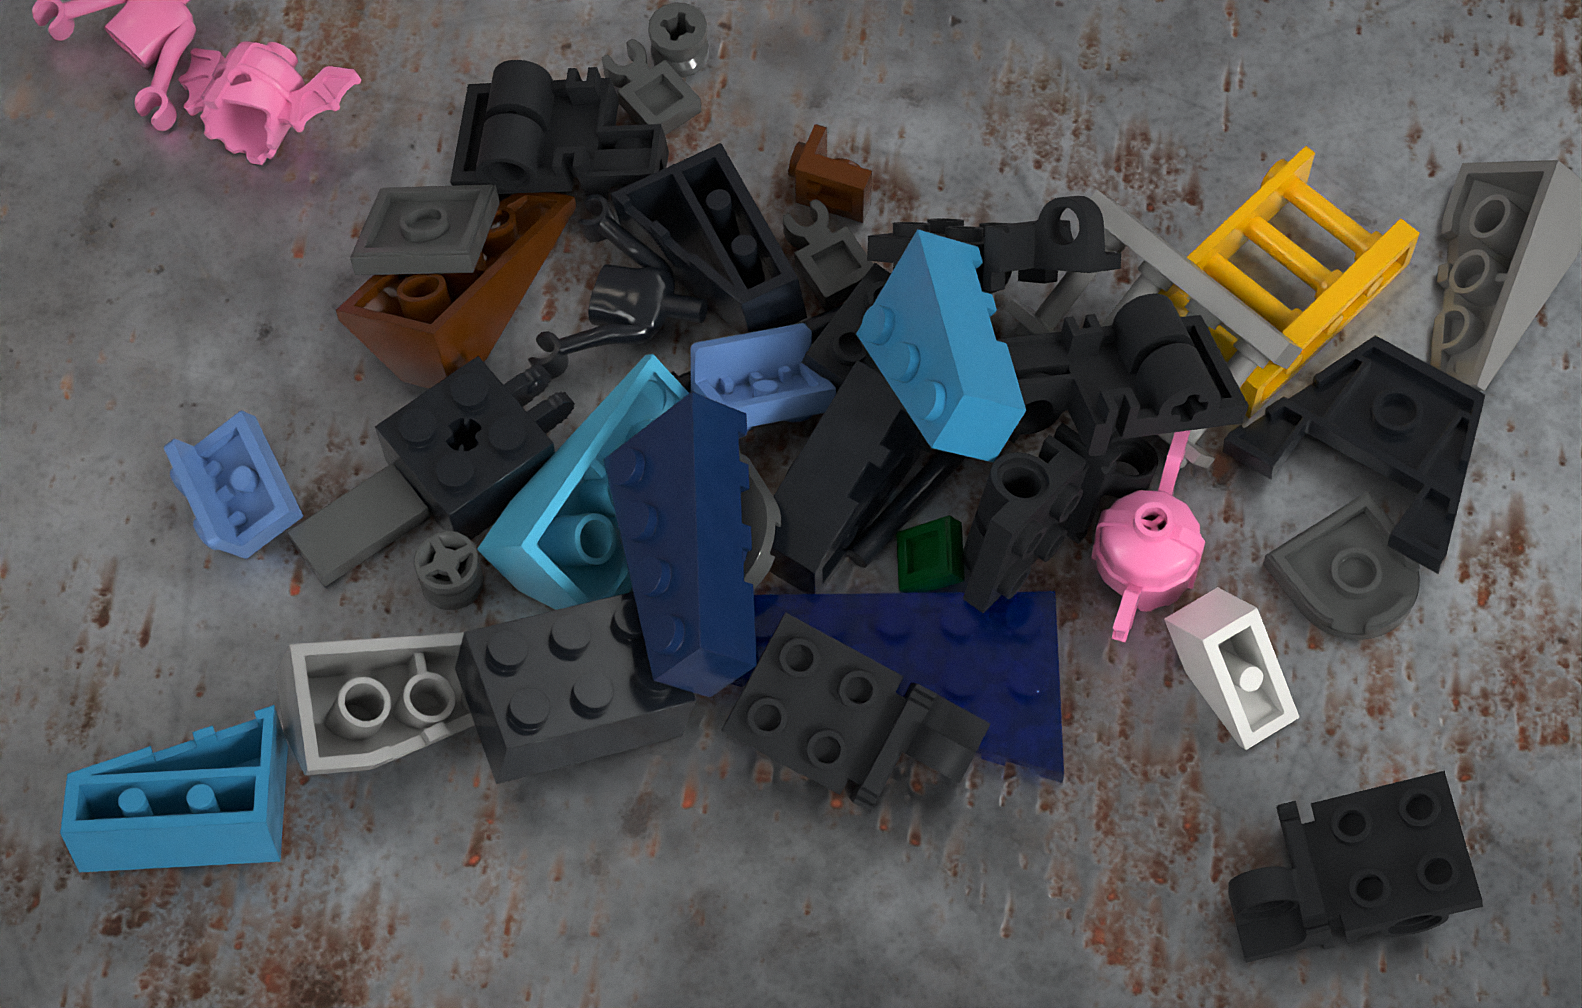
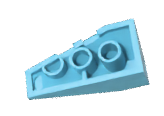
M654 354L645 355L515 495L477 550L518 591L555 610L629 593L632 583L603 459L683 399L689 392Z

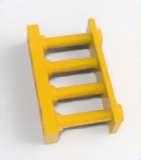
M1307 146L1300 150L1289 162L1285 159L1277 161L1264 176L1261 188L1187 256L1189 260L1303 349L1288 369L1270 360L1263 369L1257 366L1242 384L1240 390L1249 405L1245 416L1249 419L1409 265L1420 232L1401 218L1384 235L1379 231L1371 234L1307 185L1315 152ZM1290 202L1355 252V262L1344 273L1339 269L1331 272L1268 223V221ZM1250 239L1316 291L1314 295L1316 300L1304 311L1299 308L1290 310L1228 261V259ZM1175 284L1167 292L1163 289L1159 291L1158 294L1165 295L1172 301L1180 317L1187 315L1189 310L1185 306L1190 301L1187 299L1188 294ZM1220 324L1215 330L1209 327L1208 329L1224 360L1228 362L1237 351L1233 346L1237 338Z

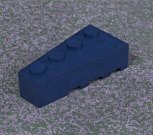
M690 392L603 460L653 680L711 698L757 666L753 584L744 581V562L747 552L752 550L751 526L742 523L741 492L750 489L749 464L739 461V438L747 435V414L695 392Z

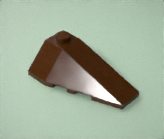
M555 192L512 194L499 203L473 273L373 275L336 309L338 320L405 383L430 389L475 357L479 356L484 362L577 207L575 197Z

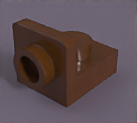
M815 124L807 143L799 141L796 144L789 163L788 175L795 178L796 203L810 207V202L817 199L826 206L828 213L864 223L871 206L872 170L862 168L848 159H832L827 157V127Z

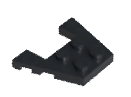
M1375 335L1316 374L1310 385L1289 399L1283 396L1265 408V415L1247 427L1243 428L1242 425H1239L1230 431L1224 439L1222 452L1272 479L1303 436L1310 434L1417 494V497L1391 531L1387 546L1439 574L1447 556L1485 394Z

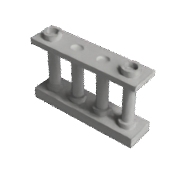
M1098 190L1091 196L1090 199L1097 204L1103 216L1105 252L1115 251L1121 253L1127 246L1144 259L1138 267L1142 274L1102 323L1101 327L1112 325L1117 312L1132 299L1145 294H1158L1161 289L1167 292L1175 284L1191 297L1185 306L1189 310L1186 316L1201 315L1207 327L1213 330L1223 322L1240 336L1233 344L1237 351L1227 362L1239 388L1257 366L1263 369L1271 360L1273 363L1288 369L1303 349L1114 199ZM1067 271L1037 311L1020 302L1011 300L1005 307V310L1020 322L1014 331L1019 336L1060 332L1055 327L1098 272L1080 273ZM1207 428L1190 431L1181 468H1184L1189 461L1194 465L1208 468L1215 460L1211 454L1196 443ZM1174 433L1159 434V439L1154 444V447L1166 457Z

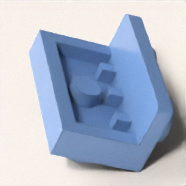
M804 323L696 342L691 346V392L746 413L747 432L758 425L779 421L801 422L808 420L812 415L825 413L836 395V388L828 379L819 376L801 363L805 353L811 347L812 332Z
M241 410L195 446L177 439L171 440L164 446V450L173 467L170 470V477L176 488L187 498L196 517L193 521L194 529L199 538L209 548L247 559L303 517L256 416Z

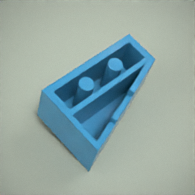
M917 229L876 301L866 311L856 335L931 448L994 463L1026 412V407L1007 343L996 341L989 317L997 311L992 294L982 292L975 269L983 263L979 247Z
M275 705L254 711L256 719L215 732L212 725L192 732L193 740L154 753L151 746L68 773L60 834L79 873L281 862L288 744Z

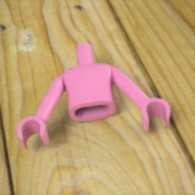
M37 0L32 8L35 22L39 26H45L50 19L56 17L50 23L48 31L52 38L59 41L67 39L72 34L75 26L74 18L126 3L104 26V29L129 56L148 70L158 60L150 87L143 88L135 97V108L139 115L146 116L154 107L161 106L151 118L152 125L159 131H166L173 126L176 121L177 112L167 97V90L180 56L193 40L196 33L193 16L186 6L190 0H71L63 3L61 0Z

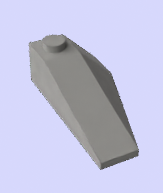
M1559 160L1462 163L1444 211L1441 235L1448 239L1447 263L1438 266L1437 283L1444 288L1443 310L1434 319L1430 365L1478 391H1485L1582 249V179Z
M464 632L289 644L275 673L284 735L304 775L372 770L475 726L455 671Z

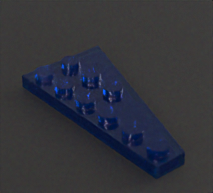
M1055 591L1017 592L1011 599L1001 595L984 613L963 600L965 592L754 595L756 662L759 661L784 612L904 676L895 692L903 697L910 683L915 682L991 723L976 753L982 754L981 759L1003 766L1006 765V762L1040 771V777L1063 783L1064 756ZM754 668L731 684L739 687L745 686Z

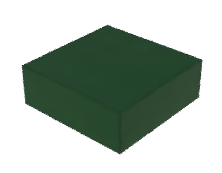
M947 515L896 532L898 588L900 592L912 598L965 581L962 522Z

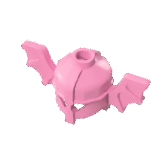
M243 41L237 47L232 48L226 58H224L220 51L200 48L192 49L190 51V67L185 74L178 78L183 88L189 90V99L184 104L186 111L190 116H195L202 112L200 118L205 125L204 135L210 140H221L224 143L225 149L234 154L239 152L245 153L251 164L263 165L266 158L271 160L274 157L290 127H293L296 132H302L306 122L316 114L326 110L338 111L341 98L346 91L353 85L361 83V78L354 69L327 66L305 85L302 76L294 69L298 59L290 49L276 42H269L263 45L249 41Z
M1191 430L1174 433L1158 491L1137 490L1116 500L1110 509H1105L1101 512L1096 527L1091 559L1096 560L1097 570L1103 581L1122 596L1111 639L1126 643L1137 608L1140 611L1148 612L1162 606H1169L1176 602L1187 588L1193 589L1205 540L1200 534V524L1188 505L1173 496L1174 486L1185 455V448Z

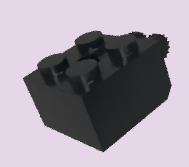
M477 356L375 426L386 462L389 465L393 463L428 507L429 514L444 531L458 532L470 540L482 533L497 521L509 502L555 453L554 444L546 434L554 429L557 424L567 419L569 414L572 413L571 411L574 409L575 403L565 391H560L559 393L555 392L554 395L549 396L547 400L541 401L527 412L523 407L531 402L534 397L544 392L549 382H551L550 374L542 365H532L525 372L519 373L503 385L481 358Z

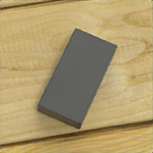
M391 463L287 531L290 542L323 586L326 587L429 519L430 514L428 507L396 466Z

